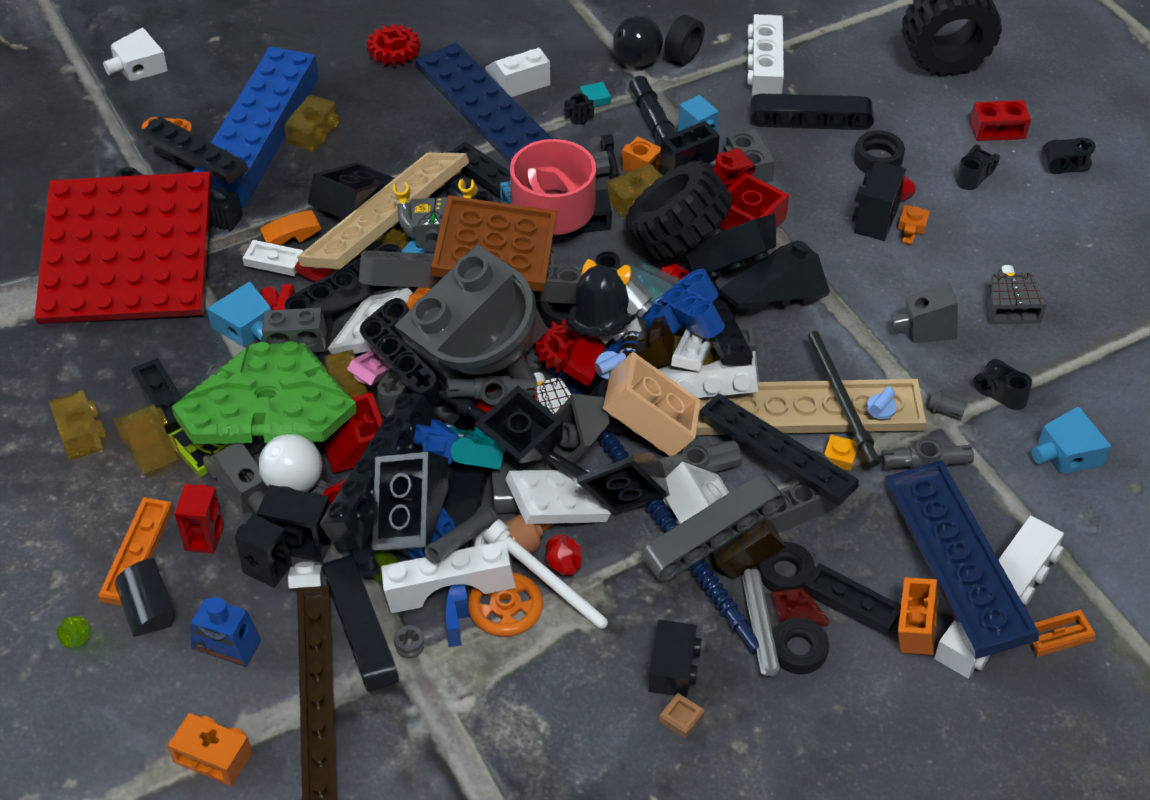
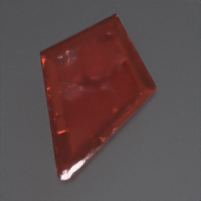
M803 587L772 592V599L780 622L791 618H806L820 626L827 627L829 625V619Z

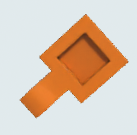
M904 205L898 229L904 230L902 243L912 245L916 233L924 235L930 210Z

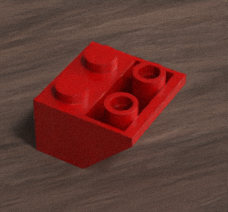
M372 392L352 397L356 403L357 413L322 442L333 473L354 468L356 462L366 450L368 443L381 426L382 418Z

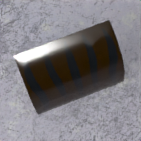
M766 518L714 551L713 555L717 566L734 580L744 574L746 569H752L784 549L785 545L773 522Z

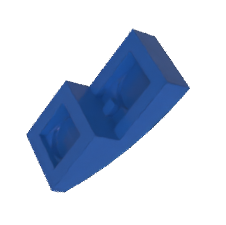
M451 585L446 602L445 622L449 647L461 646L458 619L469 617L465 585Z

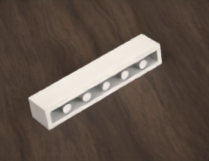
M1031 515L998 559L1024 605H1027L1035 592V588H1033L1035 583L1042 584L1050 570L1047 567L1049 563L1053 562L1056 564L1064 550V547L1060 545L1064 533ZM954 620L940 639L934 659L969 679L975 669L980 671L983 669L990 655L975 659L956 620Z

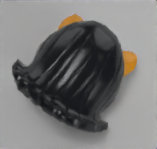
M586 260L576 286V306H573L569 311V315H567V323L571 330L579 335H587V337H604L624 329V326L629 325L635 319V314L627 311L629 297L626 285L632 277V270L629 265H624L618 270H614L604 265H597L593 260Z

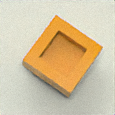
M830 435L824 454L836 466L851 471L858 449L854 440Z

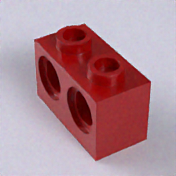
M1024 100L974 102L970 119L976 141L1026 139L1031 122Z
M185 484L174 513L184 550L215 554L224 527L216 488L204 484Z

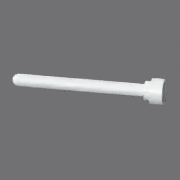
M498 519L491 525L483 537L484 540L489 544L506 540L509 553L600 629H604L608 625V620L605 616L511 538L512 533L508 531L509 527Z

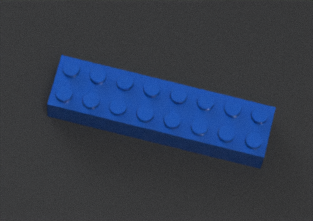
M269 46L211 142L217 147L244 160L249 168L248 171L230 185L211 175V187L224 188L229 192L239 194L241 207L247 205L319 78L315 54ZM196 167L193 172H204V171Z

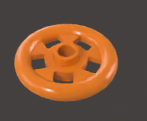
M513 572L516 588L484 594L479 589L473 587L468 597V610L472 621L484 632L501 637L515 636L529 630L539 620L544 604L542 593L535 582L525 575ZM526 591L530 599L522 602L518 593ZM483 595L491 596L489 605L480 604ZM504 599L510 600V602L506 604L501 603L500 601ZM522 610L526 616L516 621L512 616ZM491 613H494L496 616L502 617L499 623L489 620L488 617Z

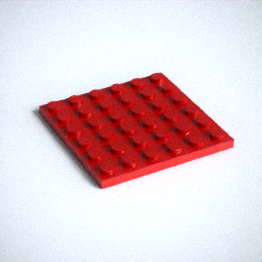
M210 172L50 180L34 316L37 324L203 315L212 184Z

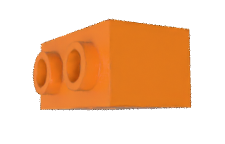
M904 577L898 628L901 653L934 655L939 606L937 579Z
M188 713L167 745L173 763L231 787L252 755L248 736L243 731L234 727L228 729L218 725L215 720L203 715L199 717Z

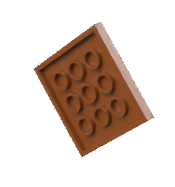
M448 195L431 264L430 276L444 277L460 258L479 244L521 273L532 290L544 292L557 211Z

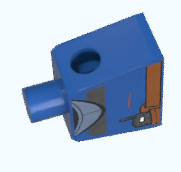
M220 597L204 599L190 624L191 649L247 667L261 642L248 612L226 604L224 599Z

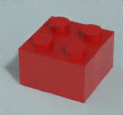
M745 172L728 188L732 196L731 209L728 211L727 217L720 222L721 225L719 227L728 230L753 219L775 214L777 228L787 217L789 194Z

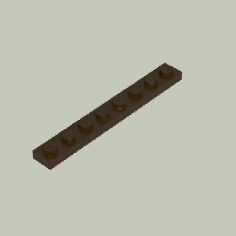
M329 586L297 589L302 800H338Z

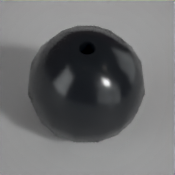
M641 16L630 17L621 22L613 38V48L618 58L633 67H643L654 62L659 56L663 45V35L657 24Z

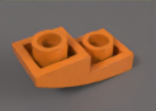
M313 210L284 216L260 228L265 242L276 245H283L294 236L300 243L322 229Z

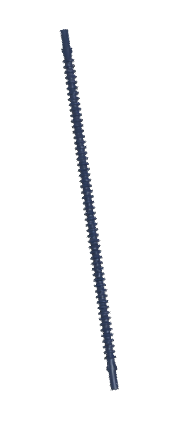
M555 366L548 368V372L552 374L553 378L562 379L571 395H586L583 393V389L579 387V383L575 382V378L565 373L563 369L557 373ZM604 429L598 436L597 441H600V445L604 447V451L608 453L613 463L628 458L629 453L625 451L623 445H620L616 435ZM662 499L643 505L647 507L648 513H651V517L656 520V524L660 526L662 532L667 533L679 525L676 523L677 520L672 518L673 514L668 511V507L664 505ZM703 558L690 566L688 569L692 571L694 577H697V582L702 584V589L706 590V595L712 597L711 602L716 604V609L721 611V616L728 618L733 631L738 632L753 654H757L758 640L748 626V620L737 611V603H732L733 598L728 596L726 589H723L724 585L719 582L717 576H714V571L709 569V564L704 563L705 559Z

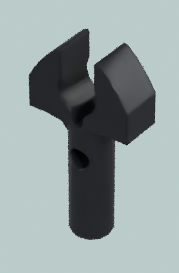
M612 134L601 135V152L606 151L608 155L610 178L617 179L620 173L614 154V139Z

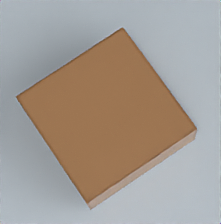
M677 693L659 715L658 722L687 739L705 716V709Z

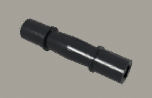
M636 76L630 81L629 88L636 100L637 106L642 109L645 119L652 128V135L661 147V138L676 133L674 126L667 119L662 106L657 100L658 96L653 91L645 76Z

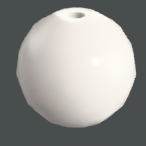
M286 434L277 436L269 441L261 451L259 474L267 487H269V484L280 487L287 486L295 490L308 492L320 479L322 456L312 441L300 435Z

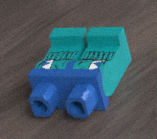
M432 419L430 426L417 424L413 442L416 445L423 446V451L449 458V464L452 463L453 459L460 464L500 469L505 452L476 426L475 431L460 430L449 423L444 424L442 421Z

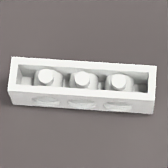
M754 14L753 24H748L747 69L752 70H748L747 85H752V95L762 93L782 94L784 78L783 16Z

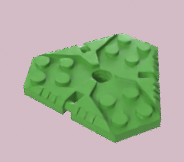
M293 341L271 343L270 345L266 342L251 344L216 371V375L212 374L172 406L175 419L193 444L253 443L254 436H264V442L268 443L273 438L286 434H297L312 442H324L357 413L355 401L343 390L338 381L331 374L327 373L326 367L322 365L305 343L298 344Z

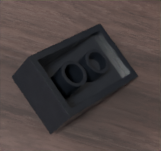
M358 162L313 174L308 204L316 207L317 211L338 216L339 220L342 221L395 178Z
M431 452L375 457L372 551L425 548L431 543L448 490L449 458Z
M651 452L633 455L576 477L577 483L614 516L670 496L663 464Z

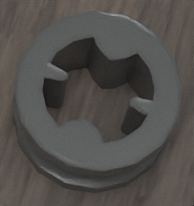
M409 625L400 628L394 636L397 653L401 657L407 659L415 658L423 652L424 639L423 633L419 628ZM409 638L414 639L410 646L405 645Z

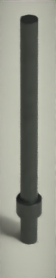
M812 331L808 334V338L855 435L853 440L859 451L863 452L869 467H876L880 464V460L873 447L874 440L870 432L865 431L819 332Z

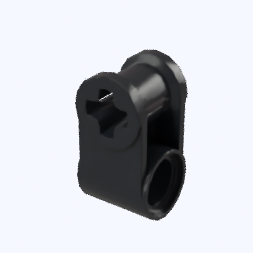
M1083 137L1051 140L1043 146L1042 154L1048 170L1053 174L1085 172L1092 166L1090 158L1091 154L1095 151L1096 144L1091 139Z
M975 144L961 159L956 184L965 190L978 188L995 171L1000 155L996 153L992 155L982 150L980 145Z
M992 359L987 363L983 373H978L974 377L973 384L981 394L989 396L1009 409L1020 410L1028 404L1032 379L1026 373L1012 368L1003 361Z

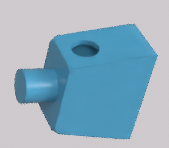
M251 282L244 284L207 308L211 328L241 346H247L256 339L265 342L262 334L264 311L272 309Z
M1076 407L1043 427L1038 441L1039 446L1032 448V456L1037 464L1051 461L1058 472L1065 474L1105 465L1111 445L1082 409Z

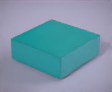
M604 82L580 86V93L588 96L589 100H593L594 107L611 104V96Z

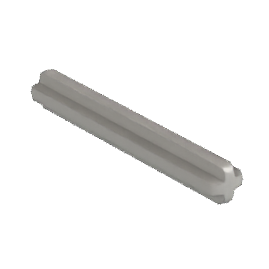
M748 568L744 571L742 580L752 630L759 645L756 651L760 671L763 676L770 675L773 677L777 675L780 666L759 570Z

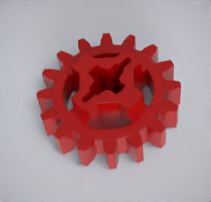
M391 24L390 28L383 25L382 30L374 29V34L368 35L367 48L369 56L374 57L375 62L383 60V65L392 63L395 66L397 62L405 64L406 59L412 61L413 55L419 54L420 40L418 33L413 32L411 27L404 29L403 24L400 26Z
M562 320L561 325H557L554 321L551 322V328L547 327L548 331L536 342L535 353L539 354V362L546 361L547 369L555 366L557 373L564 369L577 336V332L571 330L566 320Z

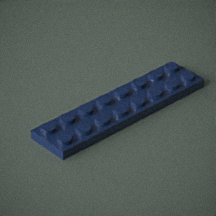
M457 42L415 59L416 68L509 164H511L514 155L526 145L540 140L553 139Z
M943 460L886 476V486L933 578L937 579V585L975 659L1039 641V631Z

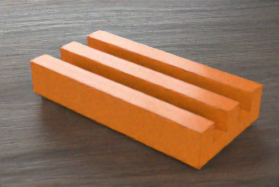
M1080 609L1034 622L1039 633L1057 627L1061 628L1039 635V641L1029 643L1028 645L1034 648L1033 653L1037 658L1092 642L1096 634ZM1078 621H1079V623H1080V624H1077V625H1074V626H1070V627H1067V628H1066V627H1061V626L1068 625V624H1071V623H1074V622H1078Z

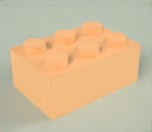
M632 352L610 371L603 409L611 417L618 419L628 426L634 433L648 440L658 450L673 456L695 439L701 400Z

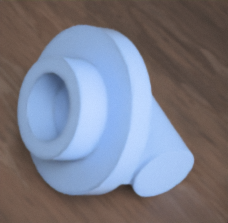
M612 351L601 353L595 361L597 374L602 379L609 381L610 371L622 362L626 355L623 352L617 354Z
M886 387L881 394H876L869 398L867 410L870 415L878 419H888L894 416L897 404L893 399L895 396L893 388Z

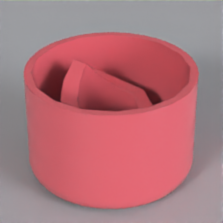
M546 139L528 144L514 155L510 164L511 204L557 211L553 236L572 233L589 222L596 207V163L589 151L571 141Z

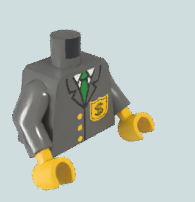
M463 179L458 183L464 198H472L476 195L478 188L473 179L471 180V187L465 189L466 184ZM405 182L406 190L402 193L397 192V187L394 183L393 192L395 198L399 200L397 209L401 228L409 237L415 238L418 247H424L428 252H435L447 197L411 199L410 203H408L407 199L410 197L408 183Z

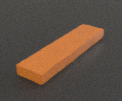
M142 498L98 595L100 602L122 606L115 586V580L129 566L152 558L174 509L172 502Z

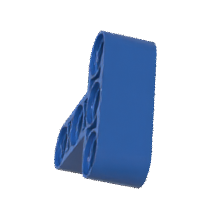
M697 269L689 273L651 303L652 307L641 317L647 329L652 327L654 318L664 315L672 334L681 327H684L706 339L720 334L725 327L724 321L712 303L718 297V291L705 269Z

